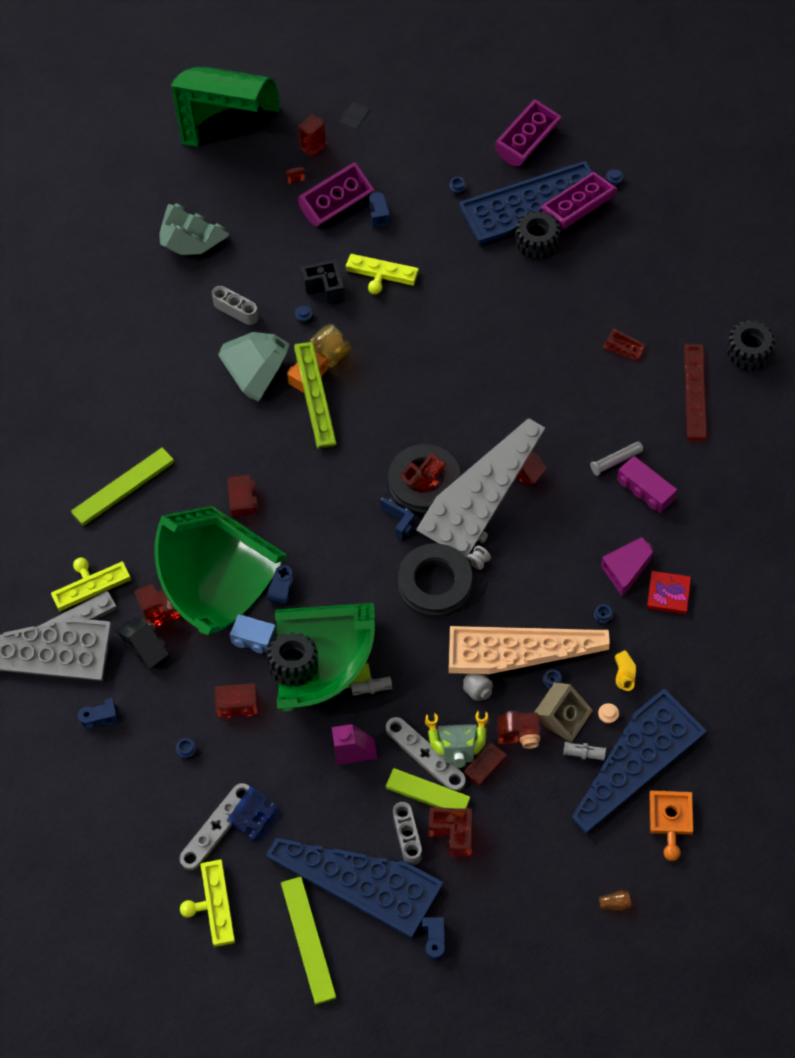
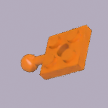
M650 791V833L667 834L668 845L664 849V856L669 861H676L681 854L679 847L676 845V834H693L692 792ZM672 808L677 812V815L669 817L665 810Z

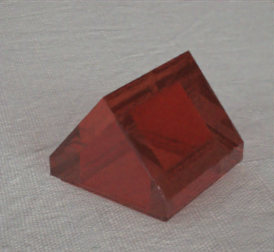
M303 167L285 171L288 184L305 180Z

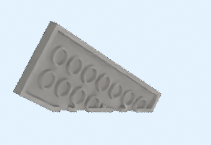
M528 418L440 493L433 501L416 530L438 544L455 548L466 558L471 553L543 434L545 427Z
M69 618L65 619V621L47 623V625L5 632L0 635V671L103 681L112 623L109 621Z

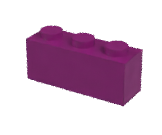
M635 456L618 470L617 480L619 483L629 488L637 498L643 499L651 509L661 513L675 500L677 489Z

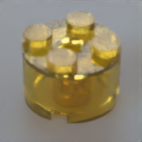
M326 324L311 337L309 342H313L315 352L326 358L327 365L332 368L352 349L348 341L344 343L341 338L343 335L337 328L331 324Z

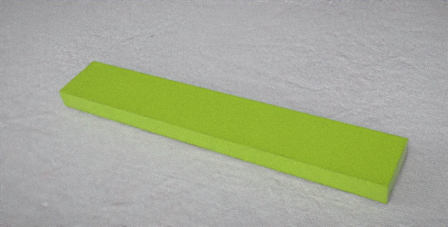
M313 342L295 344L294 349L317 449L335 446V435Z
M160 448L71 510L72 515L82 526H85L174 463L173 458L163 448Z
M298 877L281 882L315 1006L335 1000L336 995L302 878Z

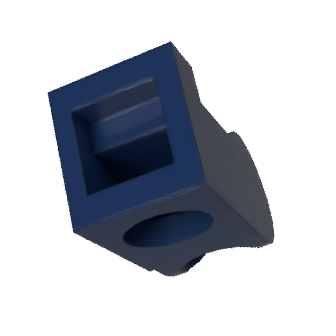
M379 192L372 193L369 197L370 209L373 211L371 212L372 227L390 225L389 212L384 195Z
M113 698L105 699V705L93 708L86 706L78 712L79 721L87 729L119 723L116 704Z
M444 917L422 918L423 931H428L429 941L426 944V956L431 961H439L444 956Z

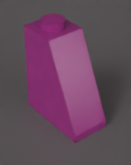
M643 537L602 557L601 567L621 596L626 594L651 561L653 549L650 543L645 542Z
M353 724L332 727L337 765L377 759L373 737Z

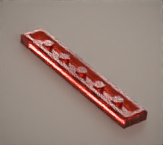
M684 344L687 440L706 441L703 345Z

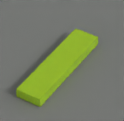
M393 768L386 785L388 790L460 817L464 816L470 801V796Z

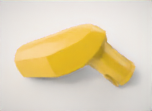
M625 650L614 657L619 668L616 675V684L620 689L630 691L634 688L636 665Z

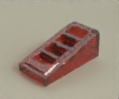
M613 328L603 348L638 360L645 344Z

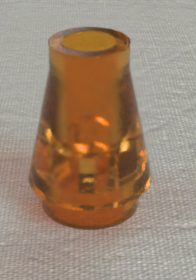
M622 889L605 896H599L601 909L626 911L627 908H631L629 891H623Z

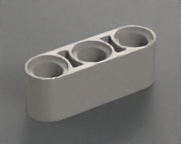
M217 286L212 290L213 303L217 309L248 325H253L258 321V310L254 302L223 286Z
M399 802L393 808V818L403 859L410 865H417L422 859V850L412 809L408 803ZM401 811H404L408 815L405 817H399L397 814ZM404 831H411L413 833L409 837L402 835ZM410 850H415L418 852V854L415 856H409L407 852Z

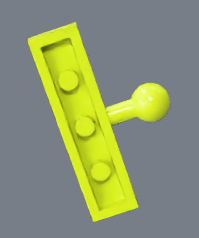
M350 254L346 264V271L375 277L368 285V290L372 294H379L381 292L382 279L414 286L418 275V268Z
M80 557L74 561L73 567L75 571L81 573L83 579L51 592V595L60 612L126 583L131 578L123 561L90 575L87 570L89 567L88 561Z
M222 860L201 863L206 901L194 903L191 900H186L180 906V913L184 917L189 918L194 916L197 911L208 909L213 946L217 947L235 943Z

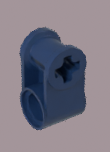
M280 565L276 568L268 591V601L287 605L293 584L292 569L289 566Z

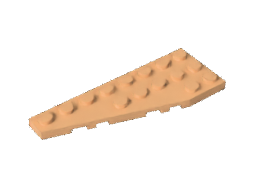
M450 626L449 673L492 674L609 650V630Z

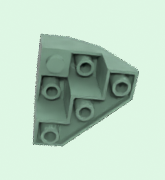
M177 203L175 205L168 204L159 233L160 245L180 255L202 254L229 235V233L224 231L225 227L217 223L215 225L209 224L204 221L205 218L197 213L195 215L188 214L184 211L185 208Z
M252 332L224 343L218 356L242 392L249 398L259 401L279 369L287 353L289 343L274 334Z

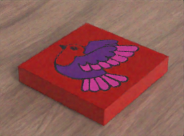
M652 571L647 609L686 614L691 577Z

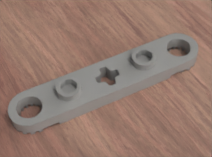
M398 717L388 720L386 723L387 734L413 759L448 789L457 792L464 788L465 776L452 763L444 762L443 757L431 748L430 743L404 720ZM394 724H399L402 727L399 732H393L390 728ZM429 751V758L426 756L422 758L421 752ZM452 776H458L461 782L458 785H452L449 779Z
M243 783L236 785L182 851L180 862L184 869H197L241 815L253 798L252 789L249 785ZM239 790H245L248 792V795L244 799H239L237 793ZM218 823H220L221 829H215V831H213L212 824L217 825ZM190 854L196 856V861L192 864L185 862L186 856Z

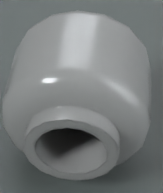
M467 674L464 678L463 689L473 700H486L491 696L493 683L485 674Z

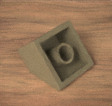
M554 683L533 714L546 728L572 742L593 710L570 684Z

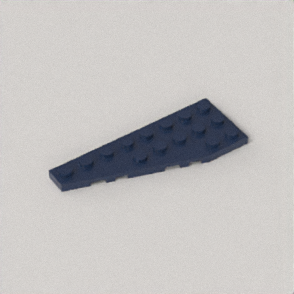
M583 161L459 202V208L476 241L480 245L514 233L516 231V224H518V220L522 218V215H528V212L531 211L533 213L535 211L542 213L541 206L590 175L592 171L587 162Z
M665 688L634 713L586 796H584L573 814L572 821L585 834L589 833L706 735L707 731Z
M276 838L266 854V858L410 939L415 935L422 923V918L426 916L443 886L442 881L407 862H395L381 857L379 859L366 856L365 854L338 849L331 850L323 848V846H310L301 842Z

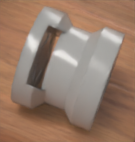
M476 546L474 552L469 554L466 559L473 568L481 570L484 567V563L491 559V556L486 549Z

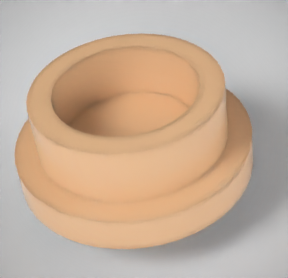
M604 704L600 707L598 715L604 723H613L618 719L619 711L613 704Z
M526 732L520 737V743L523 745V748L529 749L539 746L540 736L535 734V732Z

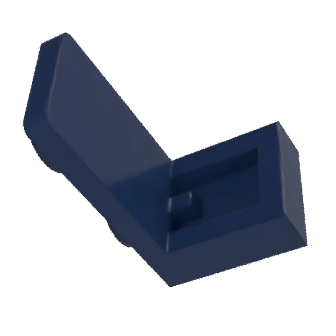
M382 497L380 500L381 509L401 520L395 528L396 538L402 541L413 530L414 514L407 508H401L393 500H387Z

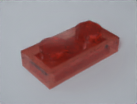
M490 742L464 770V774L480 786L503 762L506 754Z

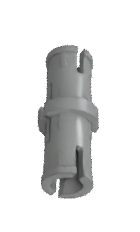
M390 676L373 680L369 678L367 681L351 683L353 696L364 693L375 694L377 691L392 689Z
M565 742L563 755L604 761L606 748L588 746L587 743L582 745Z

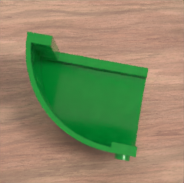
M194 67L180 73L171 85L181 142L184 145L198 147L200 139L197 126L210 116L223 110L237 108L257 112L259 107H262L263 110L279 112L280 110L278 87L276 81L271 77L210 67Z
M213 506L162 515L155 538L156 569L167 598L184 619L197 627L198 631L205 635L224 630L235 623L238 614L244 615L267 589L273 580L276 568L283 564L287 556L286 553Z
M374 603L277 609L275 611L277 636L282 637V634L286 633L289 635L291 632H295L297 635L302 633L304 637L308 636L310 641L313 640L315 642L318 652L317 673L313 675L311 681L307 680L306 684L300 683L296 687L295 685H291V687L286 686L285 683L283 685L279 684L277 709L282 708V711H292L294 707L310 706L328 700L344 690L358 676L367 662L373 645L375 633ZM293 657V658H288V659H286V660H287V661H297V660H299V658H294V657Z

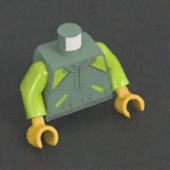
M479 711L476 713L478 727H476V724L438 726V729H436L437 714L434 713V722L429 721L428 715H426L425 724L430 727L428 734L431 748L443 757L444 762L453 763L457 768L464 767L466 762L474 761V755L478 754L486 743V728L484 727L488 722L487 712L483 720L479 719Z

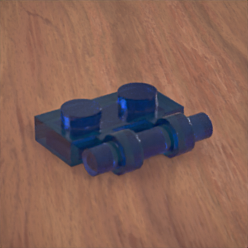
M250 786L226 821L242 833L247 827L251 828L252 831L248 837L255 841L264 832L267 822L275 816L274 812L278 806L274 803H271L268 808L263 804L267 797ZM257 812H260L262 817L256 823L253 821V818Z

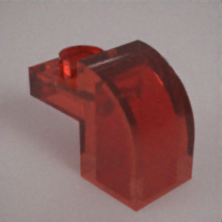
M431 452L421 467L410 462L400 477L413 489L421 492L428 491L439 483L436 477L446 464L436 454Z
M511 711L500 715L496 721L498 744L519 742V736L528 734L538 735L540 733L538 712L518 714V711Z

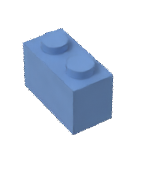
M238 614L230 633L231 642L239 648L247 647L257 653H267L271 641H274L276 637V626Z

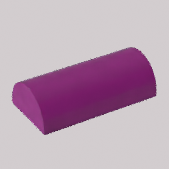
M534 99L495 142L497 153L510 165L520 166L561 121L562 116Z
M356 162L300 195L299 204L306 218L314 226H319L374 192V188Z
M593 172L543 204L541 210L542 213L543 211L547 212V215L551 214L553 218L558 220L561 232L616 196L617 188Z

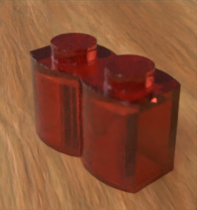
M250 475L227 477L231 515L254 514V508H258L256 496L252 497V491H256L255 481L250 480Z

